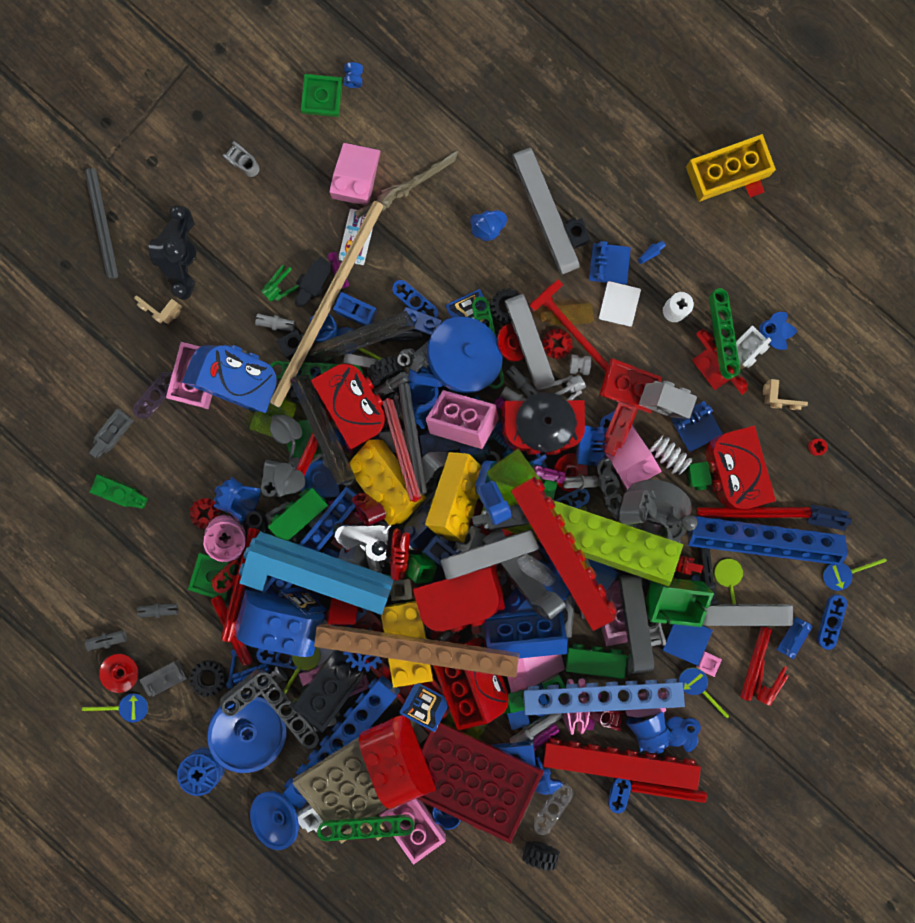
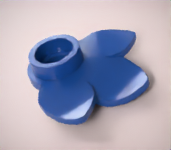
M786 312L773 314L770 320L762 322L759 326V332L766 339L770 338V345L778 350H786V339L797 333L796 328L786 322L788 316ZM766 327H770V328H771V332H770V333H767V332H766V330H765Z
M675 716L666 721V725L671 729L670 732L673 735V741H669L668 745H683L686 752L692 751L697 746V735L701 730L697 719H683ZM688 726H693L694 729H693V730H688L687 727H688Z

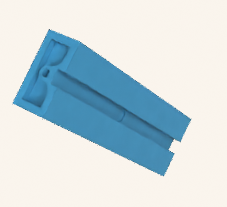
M260 532L257 538H252L250 546L246 548L243 556L246 559L245 564L241 565L239 575H242L240 584L263 591L267 575L381 615L394 582L390 576Z

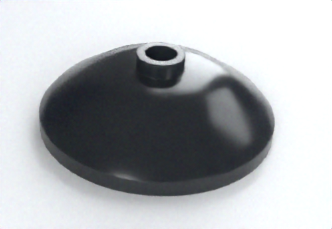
M542 392L532 395L520 406L516 417V428L521 440L528 447L540 452H553L564 447L573 437L576 428V417L572 406L562 396L551 392ZM549 417L551 424H546L544 419Z

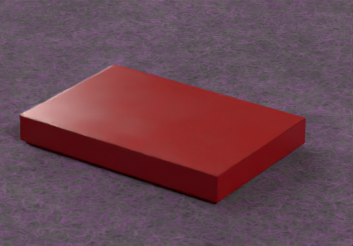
M610 359L599 396L637 407L638 410L646 413H652V410L640 406L639 402L645 384L654 383V381L661 382L662 377L616 359Z

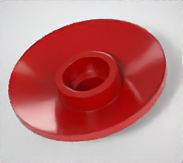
M512 323L504 325L498 333V348L507 360L513 362L520 361L524 358L513 325Z
M574 453L561 456L553 469L564 472L565 477H575L579 474L587 476L588 473L587 465L577 464L576 454ZM557 483V486L564 491L570 492L578 489L564 488L562 483Z
M115 654L108 657L102 663L99 676L101 683L107 690L114 693H123L130 690L136 684L139 670L136 662L131 657L125 654ZM119 669L124 671L123 676L119 675Z

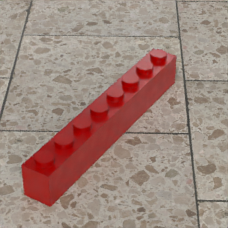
M534 476L514 487L511 492L590 627L595 631L615 620L616 607L607 600L605 596L607 593L603 585L597 583L595 571L586 564L585 554L576 547L575 537L566 530L564 526L566 523L561 514L556 513L552 498L546 496L542 481L540 479L537 480Z
M550 738V740L544 743L543 767L698 790L701 766L696 760L691 758L677 760V757L672 755H665V758L658 757L656 753L646 752L644 755L638 754V751L627 749L626 752L619 751V748L608 746L605 749L593 743H589L588 746L581 745L580 742L573 740L565 743L561 742L562 740L559 738Z

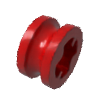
M814 439L808 444V451L814 456L823 455L828 449V445L823 439ZM819 442V446L822 447V449L816 452V448H814V445L818 444Z

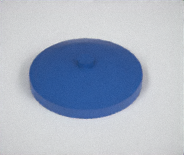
M469 317L448 319L434 330L428 341L427 360L430 369L440 383L453 391L460 393L481 391L497 378L501 370L502 354L498 348L497 337L489 327L476 319Z
M260 695L233 716L225 715L219 706L212 715L207 729V742L214 759L222 767L237 773L255 772L268 766L279 755L286 739V724L267 700ZM228 701L225 704V708H232L235 702Z

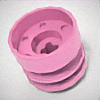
M231 515L215 517L209 522L205 530L203 545L206 553L211 558L221 562L236 559L241 555L245 547L246 531L244 525L240 524ZM224 532L227 534L228 539H224L222 536Z

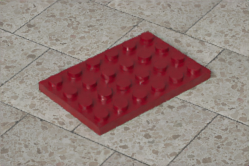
M440 721L436 731H430L422 749V754L436 790L417 799L511 844L544 770Z

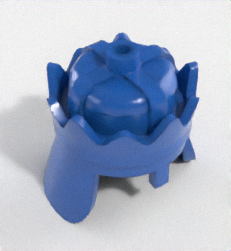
M410 381L408 384L410 386L415 423L421 429H424L427 425L426 418L438 399L439 390L438 387Z
M231 476V480H226L221 486L215 488L214 492L217 494L214 501L216 504L213 506L217 510L230 513L240 524L246 523L247 514L254 511L259 502L261 489L244 486Z
M659 712L645 721L641 717L631 716L626 720V724L637 736L640 752L644 750L649 753L656 752L659 754L668 747L669 741H673V735L665 725L663 712Z

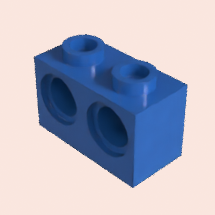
M343 292L340 293L333 308L336 314L368 329L371 328L378 313L375 307Z

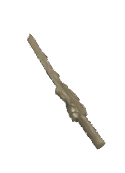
M459 151L449 155L441 162L433 164L429 170L414 176L411 181L403 182L400 185H392L391 188L381 190L382 194L377 197L378 200L376 201L383 205L382 211L388 208L396 197H407L411 188L453 163ZM372 203L355 211L356 217L360 218L366 215Z

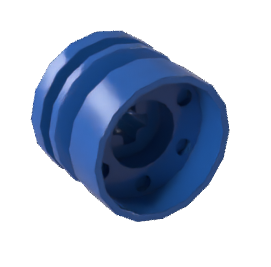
M201 747L194 750L180 763L177 770V780L180 787L186 793L193 796H202L209 793L222 779L225 768L214 759L209 747ZM197 770H198L199 773H202V774H203L201 777H200V774H196V771H197Z

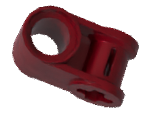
M360 493L352 498V502L356 507L355 517L362 521L365 526L368 527L386 518L383 506L368 494Z
M624 710L590 712L589 718L604 727L620 731V724L626 712Z

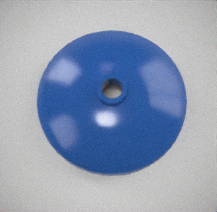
M266 791L254 799L250 809V821L253 831L260 842L273 850H283L291 846L296 840L299 831L298 816L292 803L284 795L275 791Z

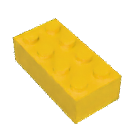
M763 134L694 158L686 166L699 202L770 177L776 170Z
M368 440L346 466L364 492L383 506L386 513L385 521L388 525L403 524L426 499L425 495H421V499L417 502L409 500L399 461L384 440Z
M448 453L425 522L427 527L447 541L464 543L477 500L479 499L475 485L481 465L470 454Z
M416 600L385 605L381 615L384 633L427 639L425 626L420 617ZM388 658L393 688L433 681L430 664Z

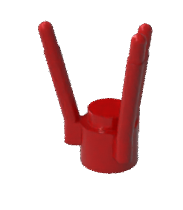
M763 659L757 688L754 693L758 694L756 698L758 701L771 706L789 676L787 674L784 676L787 667L784 666L772 688L764 686L762 689L765 663Z

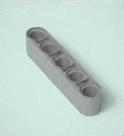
M524 294L505 300L508 314L536 389L555 382Z
M531 529L446 557L440 561L446 580L527 554L538 550L539 547L534 531Z
M700 604L707 611L702 624L705 626L793 625V605L710 604L709 608H705Z

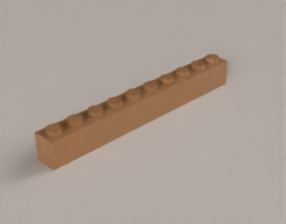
M325 623L317 626L314 647L514 678L517 675L520 653L328 625Z

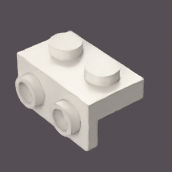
M753 325L736 341L740 369L751 367L756 362L755 357L759 353L762 355L770 347L768 344L771 342V339H766ZM728 349L725 354L730 356V350Z

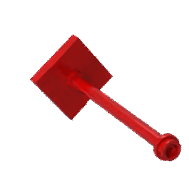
M559 279L556 280L528 305L530 312H535L541 305L547 306L606 372L609 365L606 360L552 301L553 298L551 296L563 286Z

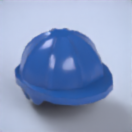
M486 210L479 215L473 214L470 219L471 232L482 241L494 240L505 227L507 216L500 210Z
M538 756L536 758L539 764L536 767L544 770V773L535 791L542 795H553V792L560 789L563 784L559 779H552L550 777V769L543 768Z

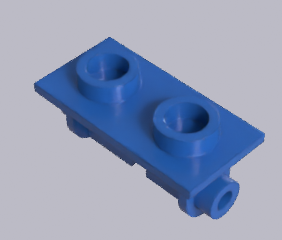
M406 307L399 324L431 336L442 320Z
M795 617L793 625L789 627L776 650L794 660L813 626Z

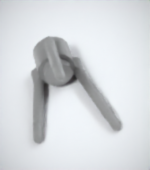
M571 375L539 387L536 390L566 383L567 387L555 394L562 395L569 391L573 394L567 400H573L576 396L582 394L581 390L586 388V385L580 375L575 377Z

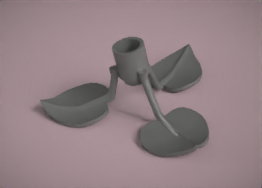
M274 415L271 417L270 424L272 437L282 444H287L291 441L288 464H279L275 468L273 475L276 493L278 497L296 493L305 485L303 473L296 470L301 458L293 457L295 440L301 438L302 429L293 418L285 415ZM330 441L323 445V454L314 457L310 464L319 458H323L325 467L332 470H340L346 468L353 457L341 443Z

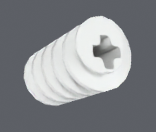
M685 292L675 293L663 307L664 317L670 322L681 321L693 309L694 302L692 297Z
M662 435L651 446L649 451L651 453L656 451L654 458L656 459L661 456L660 463L662 464L667 461L666 469L673 467L671 473L679 472L680 475L690 465L692 458L685 460L687 454L685 452L680 454L681 448L674 449L675 443L668 444L670 438L662 439Z

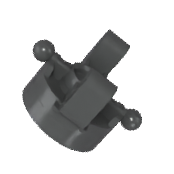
M643 480L633 484L625 493L620 508L619 523L681 543L680 538L685 534L686 530H694L698 524L697 519L690 515L692 505L686 493L677 486L661 480Z

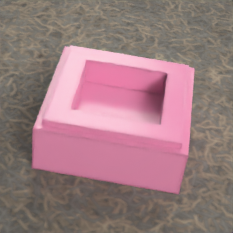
M704 651L696 668L715 677L722 659Z

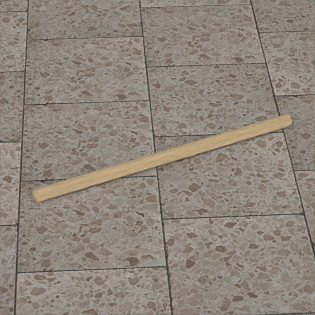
M374 201L270 400V403L274 406L280 407L383 209V205L380 202Z

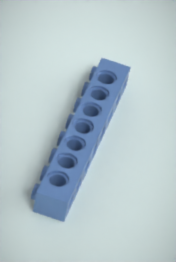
M665 679V683H657V680H645V684H638L637 681H625L626 685H618V682H606V686L599 687L598 683H586V687H578V684H566L567 688L560 689L559 685H547V689L539 690V686H527V690H523L524 715L685 707L683 683L677 682V679ZM660 688L666 690V697L664 699L658 697V690ZM640 689H644L647 693L644 700L638 698V691ZM621 690H625L627 693L625 701H620L618 698V693ZM601 691H605L608 695L605 702H600L598 699V694ZM581 692H585L588 695V700L585 703H580L578 700ZM561 693L568 695V702L566 704H561L558 700ZM541 694H546L549 697V702L546 705H541L538 701Z

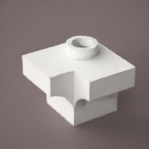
M307 802L301 810L295 809L299 825L302 829H306L307 832L312 830L317 832L323 820Z

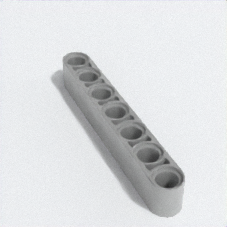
M531 147L512 154L514 164L560 274L563 275L579 268L577 256Z

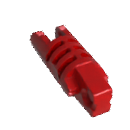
M399 529L393 531L390 558L391 579L396 581L402 580L405 577L410 545V533L405 532L402 535Z
M680 556L675 571L691 575V571L702 573L703 565L695 564L694 558Z

